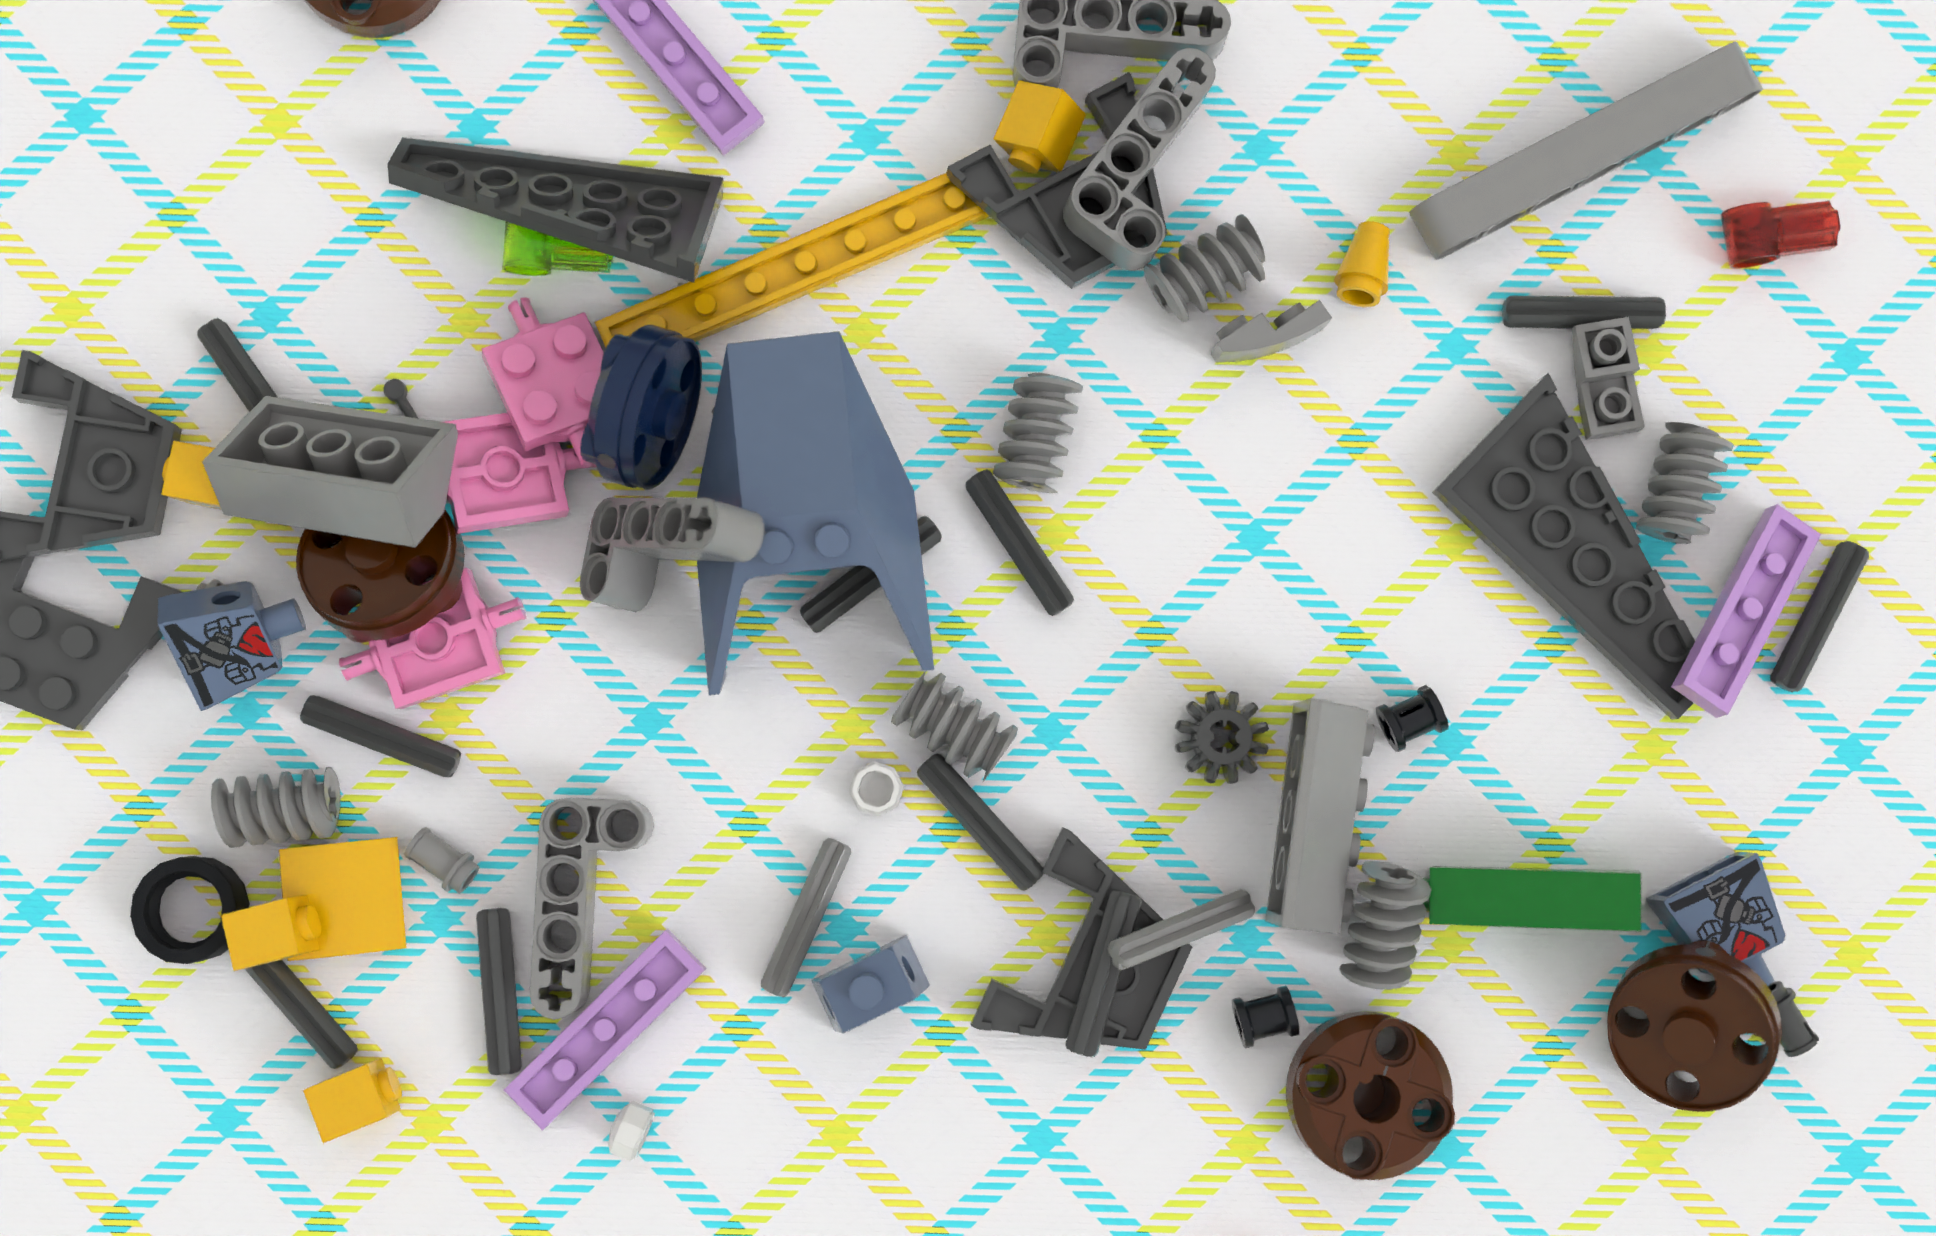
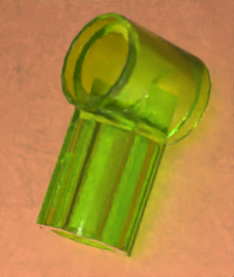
M505 221L502 269L507 272L527 276H545L551 274V270L610 273L613 263V256Z

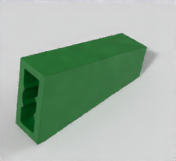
M1430 867V878H1423L1429 883L1431 888L1428 901L1423 903L1426 910L1429 911V924L1641 932L1640 871Z

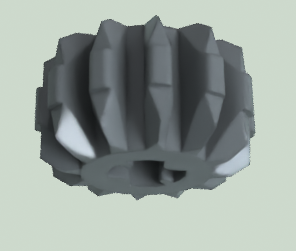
M1234 691L1229 692L1226 696L1223 709H1221L1216 692H1207L1205 694V704L1208 713L1196 702H1189L1186 705V710L1196 720V723L1179 720L1175 724V729L1179 732L1191 734L1190 741H1182L1175 744V751L1177 753H1184L1193 749L1196 755L1186 763L1185 769L1188 772H1194L1206 762L1204 781L1207 783H1214L1216 781L1220 766H1222L1227 783H1237L1238 771L1235 763L1237 762L1244 771L1252 774L1258 767L1247 753L1252 752L1263 755L1268 752L1266 744L1253 741V734H1261L1268 731L1267 722H1259L1250 726L1247 720L1257 712L1258 706L1252 702L1244 706L1240 712H1237L1239 694ZM1216 723L1218 729L1226 725L1232 729L1233 732L1229 735L1228 740L1233 746L1229 751L1226 750V747L1214 750L1210 745L1215 737L1210 730L1213 724Z

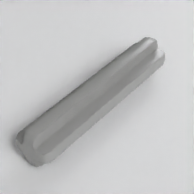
M831 838L823 841L761 980V987L767 992L780 997H785L789 994L851 855V848L846 844Z
M1240 889L1113 940L1108 945V953L1112 957L1113 965L1119 970H1124L1249 919L1255 913V906L1251 902L1250 894Z

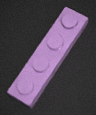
M592 0L722 156L765 123L762 114L666 0Z
M1778 504L1764 510L1671 686L1673 689L1715 718L1729 714L1821 536L1820 533Z
M669 929L665 930L504 1091L543 1131L707 968Z

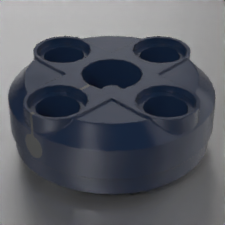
M648 324L628 336L617 334L609 341L602 358L601 374L594 390L588 423L585 426L580 445L582 459L594 463L604 479L631 488L640 487L649 490L661 484L676 465L690 435L701 391V355L697 344L692 339L683 337L679 332Z

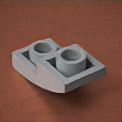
M1320 300L1307 309L1301 303H1297L1273 321L1277 327L1276 330L1273 329L1263 313H1260L1250 321H1247L1244 315H1241L1216 333L1220 341L1216 343L1211 356L1216 363L1239 362L1268 356L1288 349L1320 332L1332 317Z
M1629 317L1574 326L1572 328L1574 368L1585 440L1639 432L1645 427L1634 374L1640 370Z

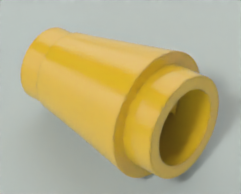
M1365 221L1358 225L1357 233H1355L1334 278V282L1338 287L1337 296L1342 301L1354 306L1372 307L1379 304L1381 296L1388 292L1390 229L1387 226L1373 221Z

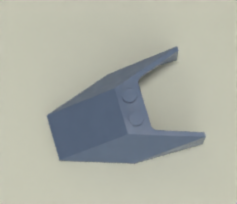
M834 331L728 343L697 498H709L759 513L764 523V538L759 551L750 561L697 560L708 696L720 694L726 679V664L744 584L749 579L778 574L857 565L871 568L876 574L922 670H934L914 489L840 332Z

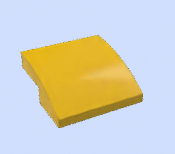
M397 837L278 849L282 899L307 895L309 905L315 907L321 922V935L317 938L320 950L287 958V961L406 948Z

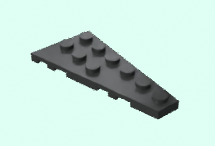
M402 137L387 164L390 184L690 282H695L723 198V177Z
M1547 373L1432 493L1671 720L1679 719L1693 702L1671 686L1692 649L1695 640L1685 621L1679 620L1663 591L1666 587L1656 569H1651L1638 545L1641 543L1603 471L1600 467L1595 466L1579 437L1582 435L1574 418L1572 416L1568 417L1555 393L1558 389L1549 373Z

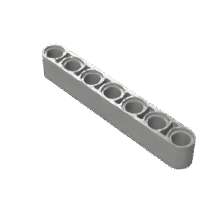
M1737 42L1730 43L1431 196L1415 206L1409 214L1434 260H1439L1732 110L1760 93L1763 87Z

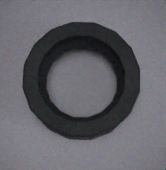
M188 856L162 862L143 876L132 897L130 917L135 936L145 949L165 962L180 964L204 961L220 956L227 951L228 945L222 918L216 930L205 940L189 943L180 942L169 935L163 927L159 912L161 897L166 888L174 881L188 876L200 877L215 887L222 904L221 915L249 908L250 903L245 884L231 867L214 858Z

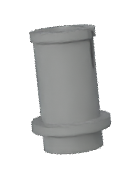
M427 827L421 829L414 836L404 852L406 858L413 860L443 882L441 888L447 892L453 889L459 894L462 893L473 881L480 868L473 862L474 856L471 853L461 854L434 835Z

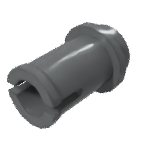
M1781 981L1771 983L1768 988L1776 1000L1781 1017L1782 1038L1780 1043L1784 1048L1783 1051L1788 1057L1801 1055L1812 1049L1817 1044L1816 1041H1819V1037L1812 1031L1793 1000L1796 994L1793 989L1785 988Z

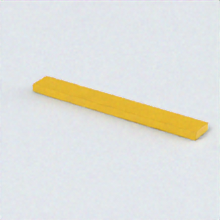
M946 173L699 277L695 279V282L685 283L600 319L595 324L605 348L615 335L628 336L648 324L679 332L683 337L697 342L990 216L949 180Z

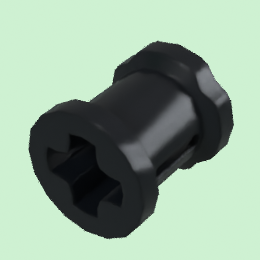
M1427 685L1418 688V695L1391 707L1382 704L1375 709L1383 734L1395 752L1406 749V742L1430 731L1436 730L1442 733L1449 728L1447 717L1438 697Z
M1287 986L1278 987L1276 994L1245 1002L1240 997L1232 999L1234 1018L1244 1048L1253 1047L1254 1041L1257 1039L1285 1032L1291 1037L1300 1034L1297 1013Z

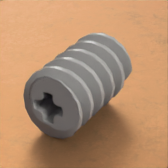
M1243 214L1236 216L1235 227L1227 222L1219 225L1216 230V238L1209 233L1199 236L1197 240L1198 249L1189 243L1180 246L1178 251L1179 260L1170 253L1160 257V271L1151 264H1147L1144 267L1146 281L1156 300L1166 312H1173L1185 323L1189 320L1187 303L1192 302L1201 312H1205L1208 310L1206 293L1209 291L1220 302H1224L1227 300L1226 282L1230 281L1242 292L1246 290L1244 278L1246 271H1249L1258 281L1265 279L1263 267L1265 255L1262 243L1253 225Z
M1031 373L1028 374V377H1020L1014 380L1013 390L1023 398H1016L1009 402L1008 411L1018 419L1006 421L1003 427V432L1012 438L1013 441L1002 442L998 448V453L1010 462L995 464L993 474L1007 484L1018 488L1043 493H1058L1046 485L1045 481L1046 478L1063 476L1064 471L1050 463L1051 457L1068 455L1069 450L1055 442L1056 436L1072 435L1074 428L1060 421V417L1065 414H1077L1078 407L1065 400V395L1069 393H1082L1083 385L1059 376Z
M1667 422L1665 427L1672 434L1664 435L1659 442L1660 449L1665 455L1658 456L1653 463L1654 469L1660 475L1654 476L1648 481V490L1655 496L1646 498L1642 503V510L1650 517L1637 521L1636 528L1643 534L1659 540L1689 544L1691 543L1692 535H1706L1710 533V527L1697 521L1696 518L1698 514L1715 513L1716 507L1703 500L1702 497L1706 493H1720L1722 486L1709 479L1708 475L1709 473L1727 471L1728 465L1716 459L1714 454L1715 452L1732 451L1734 445L1710 429L1684 422Z
M924 672L892 716L891 722L898 726L910 717L913 718L909 733L912 738L916 739L928 730L931 731L927 746L930 751L934 752L946 743L949 744L945 761L952 765L962 757H967L963 774L970 778L983 769L986 771L983 779L984 782L1015 739L1018 728L1015 725H1011L1001 733L996 732L1000 718L997 712H993L983 720L978 719L982 705L979 699H975L965 707H961L960 703L964 692L962 687L957 686L945 695L942 693L946 676L940 673L927 682L924 680Z
M326 767L323 784H318L312 769L303 771L301 786L295 785L294 779L288 771L281 773L279 786L276 789L273 788L268 774H259L256 791H251L246 776L236 778L233 793H229L224 779H216L212 784L211 805L214 821L221 839L230 848L242 847L246 841L251 845H262L269 838L274 843L286 842L291 836L297 841L308 840L313 832L319 838H328L333 835L338 824L341 800L340 786L337 775L332 767Z
M1367 861L1364 862L1361 870L1364 874L1376 879V881L1360 882L1357 892L1371 900V902L1355 903L1352 909L1354 915L1365 920L1366 923H1351L1347 931L1351 937L1362 943H1348L1343 949L1344 955L1357 962V964H1341L1339 970L1349 981L1362 987L1387 990L1401 988L1407 985L1411 979L1412 970L1409 965L1414 963L1417 950L1414 944L1418 943L1421 937L1422 930L1419 923L1424 921L1427 911L1423 903L1428 901L1431 888L1429 883L1421 876L1406 868L1387 862Z

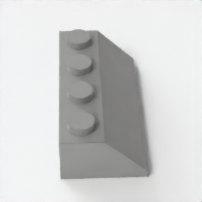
M265 396L202 463L224 515L416 547L444 513L458 431L456 424Z
M1313 698L1293 704L1265 917L1266 922L1283 928L1340 934L1341 922L1348 923L1351 918L1353 890L1346 888L1348 867H1356L1361 842L1360 834L1353 833L1355 812H1362L1364 810L1368 789L1367 779L1360 778L1362 758L1363 756L1369 757L1371 755L1375 735L1374 724L1367 723L1369 710Z

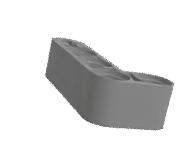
M1020 0L1013 82L1015 87L1018 80L1058 88L1062 73L1064 51L1169 61L1179 50L1193 48L1205 52L1214 60L1224 47L1231 26L1230 14L1227 8L1218 0ZM1037 8H1046L1052 11L1056 18L1050 23L1040 24L1031 19L1029 14ZM1090 13H1099L1104 15L1110 24L1102 29H1094L1085 24L1083 18ZM1143 18H1152L1161 24L1163 30L1157 34H1148L1139 29L1137 22ZM1176 21L1181 22L1178 32L1180 36L1172 35ZM1197 25L1207 26V33L1210 37L1200 36V29ZM1031 60L1045 61L1052 70L1045 76L1036 77L1026 72L1024 66Z
M1186 48L1179 50L1170 58L1078 178L1063 208V219L1068 229L1113 264L1124 270L1136 271L1144 268L1151 262L1165 238V225L1162 218L1156 211L1133 194L1198 110L1215 80L1216 69L1212 59L1205 52L1198 49ZM1186 78L1191 83H1189L1178 99L1172 92L1177 83ZM1152 115L1160 118L1164 122L1166 130L1158 131L1150 128L1145 123L1143 117ZM1123 156L1133 163L1135 171L1129 173L1118 170L1113 165L1111 158ZM1090 197L1097 200L1102 205L1104 213L1095 215L1086 212L1081 207L1079 199ZM1136 230L1142 233L1147 240L1148 246L1136 248L1130 245L1125 239L1124 231Z
M709 498L604 499L597 506L590 525L580 575L581 594L588 601L632 612L641 611L651 599L659 559L724 562L750 561L759 551L764 538L763 519L759 513Z
M563 798L548 804L541 814L539 822L530 998L536 1012L545 1018L553 1020L565 1018L582 1008L588 1000L591 980L598 850L624 851L637 849L646 844L652 836L654 828L653 816L648 808L639 802L631 800ZM568 807L574 808L579 812L583 823L581 831L573 839L564 837L557 826L558 816ZM624 809L635 814L639 825L637 834L628 842L616 837L612 828L613 818ZM563 863L573 866L579 874L578 887L570 895L559 891L554 883L555 871ZM558 920L569 922L576 931L575 944L570 950L559 949L551 939L552 927ZM574 959L575 966L562 969V986L566 989H571L572 996L562 1001L561 1005H559L558 996L549 994V986L559 982L561 965L549 967V961L563 962Z

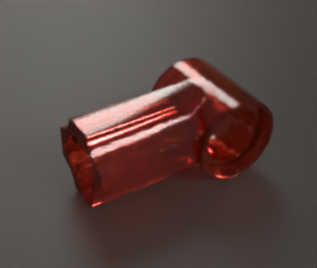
M1830 201L1772 208L1769 202H1758L1733 207L1721 213L1728 264L1730 268L1734 269L1767 264L1779 259L1781 256L1831 250L1837 246L1838 233L1841 229L1838 210L1832 207Z

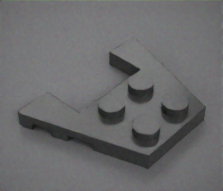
M1130 72L1088 93L1085 99L1086 105L1107 140L1136 104L1134 97L1136 88ZM991 145L948 166L946 175L949 180L1070 289L1115 266V264L1073 234L1063 219V208L1076 181L1098 152L1022 192L1017 191ZM1123 156L1111 158L1113 165L1118 170L1129 173L1135 171L1134 165L1129 159ZM1152 169L1133 195L1156 211L1162 218L1166 236V224L1154 170ZM1090 197L1079 199L1081 207L1086 212L1095 215L1104 213L1102 205L1097 200ZM1136 230L1124 231L1125 239L1130 245L1136 248L1148 246L1147 240L1142 233Z
M22 350L12 398L19 403L68 410L46 515L45 517H36L0 511V562L160 535L168 500L167 496L161 495L164 484L162 477L163 466L170 456L173 441H180L182 429L174 423L88 382L84 378L45 360L31 351Z
M35 556L0 562V701L71 729L84 730L129 677L127 675L128 671L147 649L152 650L163 637L158 627V598L183 593V591L141 576L118 629L22 592L21 589Z
M1064 827L1061 828L1042 869V873L1092 896V902L1046 1001L1041 1002L991 978L970 1023L972 1027L978 1030H996L1019 1033L1020 1035L1067 1039L1110 893L1113 890H1119L1139 897L1072 831ZM1141 897L1139 898L1142 901L1134 932L1164 920ZM1189 943L1122 970L1100 1044L1146 1050L1193 948Z

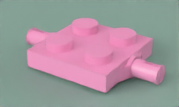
M520 298V306L518 301L514 300L508 305V310L511 312L520 332L513 338L482 348L484 363L525 451L550 442L571 441L581 467L590 468L591 462L582 459L580 445L585 426L588 423L594 390L601 374L604 352L585 312L555 323L540 324L529 298Z
M508 413L445 421V423L456 424L458 431L447 493V500L451 505L457 534L567 517L569 507L564 489L565 473L568 470L582 468L574 448L561 449L559 442H550L525 451Z
M465 568L460 579L462 581V593L460 599L452 608L438 613L428 623L408 634L387 640L369 641L370 649L345 658H339L340 667L347 668L341 670L342 674L348 681L351 678L377 670L388 684L396 709H404L505 674L496 646V628L527 619L525 610L520 609L524 607L519 597H516L513 600L489 608L480 597L472 570Z

